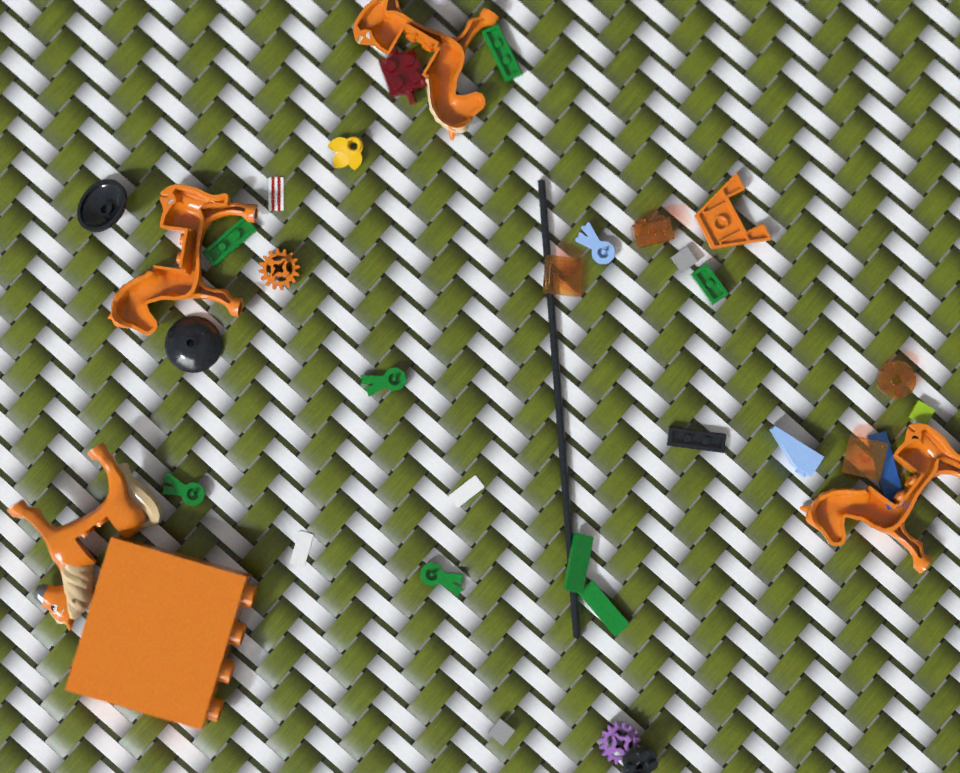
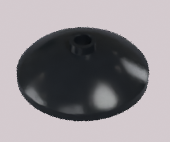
M105 179L96 182L86 190L77 208V218L84 229L95 233L102 232L111 228L120 220L127 205V193L123 185L116 180Z
M187 316L179 319L170 327L165 338V351L168 359L176 368L188 373H199L211 368L217 362L222 352L223 343L218 328L211 321L200 316ZM190 340H194V345L192 347H189L188 342Z

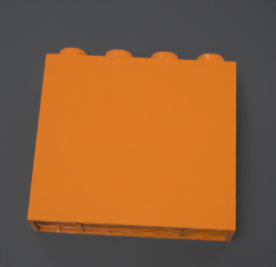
M122 536L111 537L65 690L200 730L209 723V720L218 722L225 699L216 697L220 682L230 683L236 661L227 659L232 644L240 646L246 632L247 624L239 622L240 614L243 607L252 608L258 586L250 584L252 574L133 539H126Z

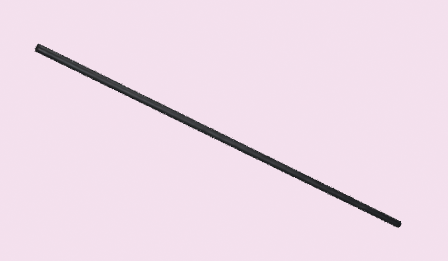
M538 180L568 565L573 540L546 185L545 180ZM570 592L573 638H579L581 633L577 593Z

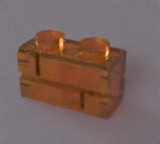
M664 215L654 216L653 220L647 222L645 219L634 221L635 224L631 226L635 249L662 244L675 239L670 217L664 218Z

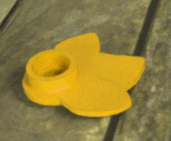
M355 136L348 139L338 137L328 144V148L336 152L333 159L334 167L343 168L349 164L353 170H356L361 165L363 142L360 138ZM352 144H357L356 149H351Z

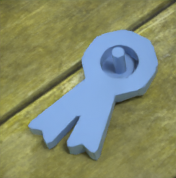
M589 222L586 226H581L587 237L579 232L575 241L592 249V258L598 264L610 263L615 257L614 247L608 241H600Z

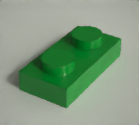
M707 263L690 274L711 305H714L729 294Z

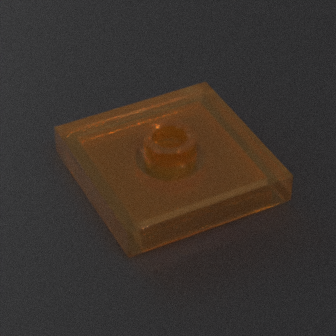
M545 255L543 294L581 297L583 259Z
M850 434L841 472L880 481L889 443Z

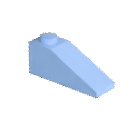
M771 426L770 432L791 466L796 469L795 472L804 478L805 476H813L824 456L778 427Z

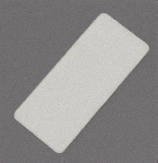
M473 476L451 493L449 498L458 508L482 490L484 485L477 476Z
M303 531L298 532L290 564L305 567L313 534Z

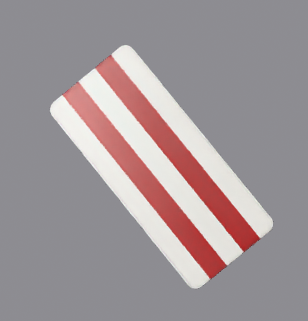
M283 177L268 178L269 211L284 210Z

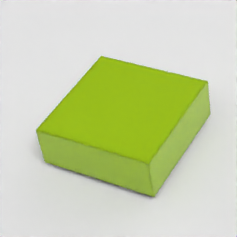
M917 400L908 417L917 423L928 424L935 409Z

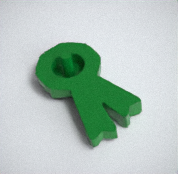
M397 367L386 370L383 376H360L362 379L361 385L373 384L365 388L368 396L374 395L385 387L391 391L400 390L407 381L404 371Z
M166 472V477L162 480L172 485V487L163 485V495L182 496L185 504L190 506L199 505L204 501L206 492L201 484L191 482L185 485L171 473Z
M434 562L427 563L422 567L420 577L424 584L432 587L441 584L459 597V592L463 588L453 582L462 584L463 574L444 573L442 567Z

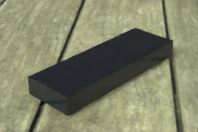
M668 427L666 446L724 453L726 434Z

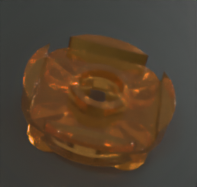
M899 360L885 363L877 372V389L884 396L891 399L903 398L909 395L916 385V376H914L912 367L906 362ZM898 375V379L901 382L893 384L892 377Z

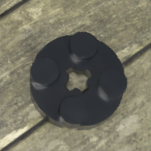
M643 745L644 747L640 748L638 746L632 747L622 757L623 765L622 768L620 767V773H651L658 767L655 752L647 745Z

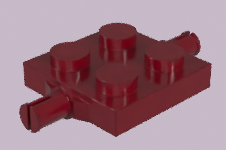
M395 47L391 53L392 56L379 61V67L391 98L407 95L410 105H413V102L416 104L417 100L414 92L427 87L426 79L422 75L423 71L415 50L399 53L397 47Z

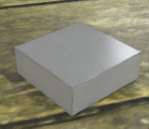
M687 246L671 257L681 273L698 262Z
M499 718L488 734L501 745H504L515 729Z

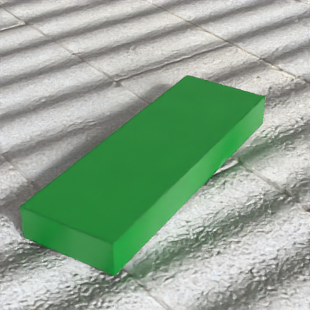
M497 23L481 31L505 83L522 76L523 73L499 24Z
M242 217L202 253L216 267L256 233L258 229L253 223L247 222Z
M574 533L562 590L583 594L594 537Z
M593 580L584 586L583 594L579 595L615 637L630 625Z

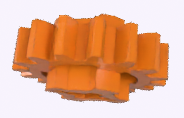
M277 248L274 254L269 251V257L263 256L265 262H259L263 269L258 271L264 274L261 280H267L265 284L267 286L272 284L273 290H276L277 286H279L282 291L285 285L291 288V282L297 283L294 278L300 277V274L296 272L301 269L299 265H296L299 260L297 258L292 259L294 256L292 252L287 255L286 249L280 253V250ZM278 257H283V258H282L281 260H279V261H274V260H273V259L278 258ZM290 263H291V265H292V273H291V274L289 273V270H288V267L290 266ZM268 265L271 267L269 276L267 272ZM276 267H282L284 271L282 273L277 272ZM280 278H285V279H286L285 281H282V282H276V281H277L278 279H280Z

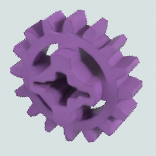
M614 721L613 727L607 724L608 730H601L604 736L598 738L599 741L603 742L598 745L599 749H604L601 754L603 756L608 755L607 761L609 762L614 759L616 765L628 751V744L631 740L632 747H641L637 744L641 740L640 737H635L638 733L637 730L631 731V724L625 727L624 721L620 725ZM623 730L626 732L624 734L617 733L616 731ZM609 735H610V736H611V742H610V743L608 744V746H607V739H608V737H609ZM615 736L622 741L624 749L617 745ZM621 752L623 755H615L613 753Z

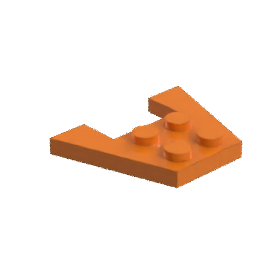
M737 173L694 215L711 250L772 240L764 223L746 231L730 202V197L745 190Z

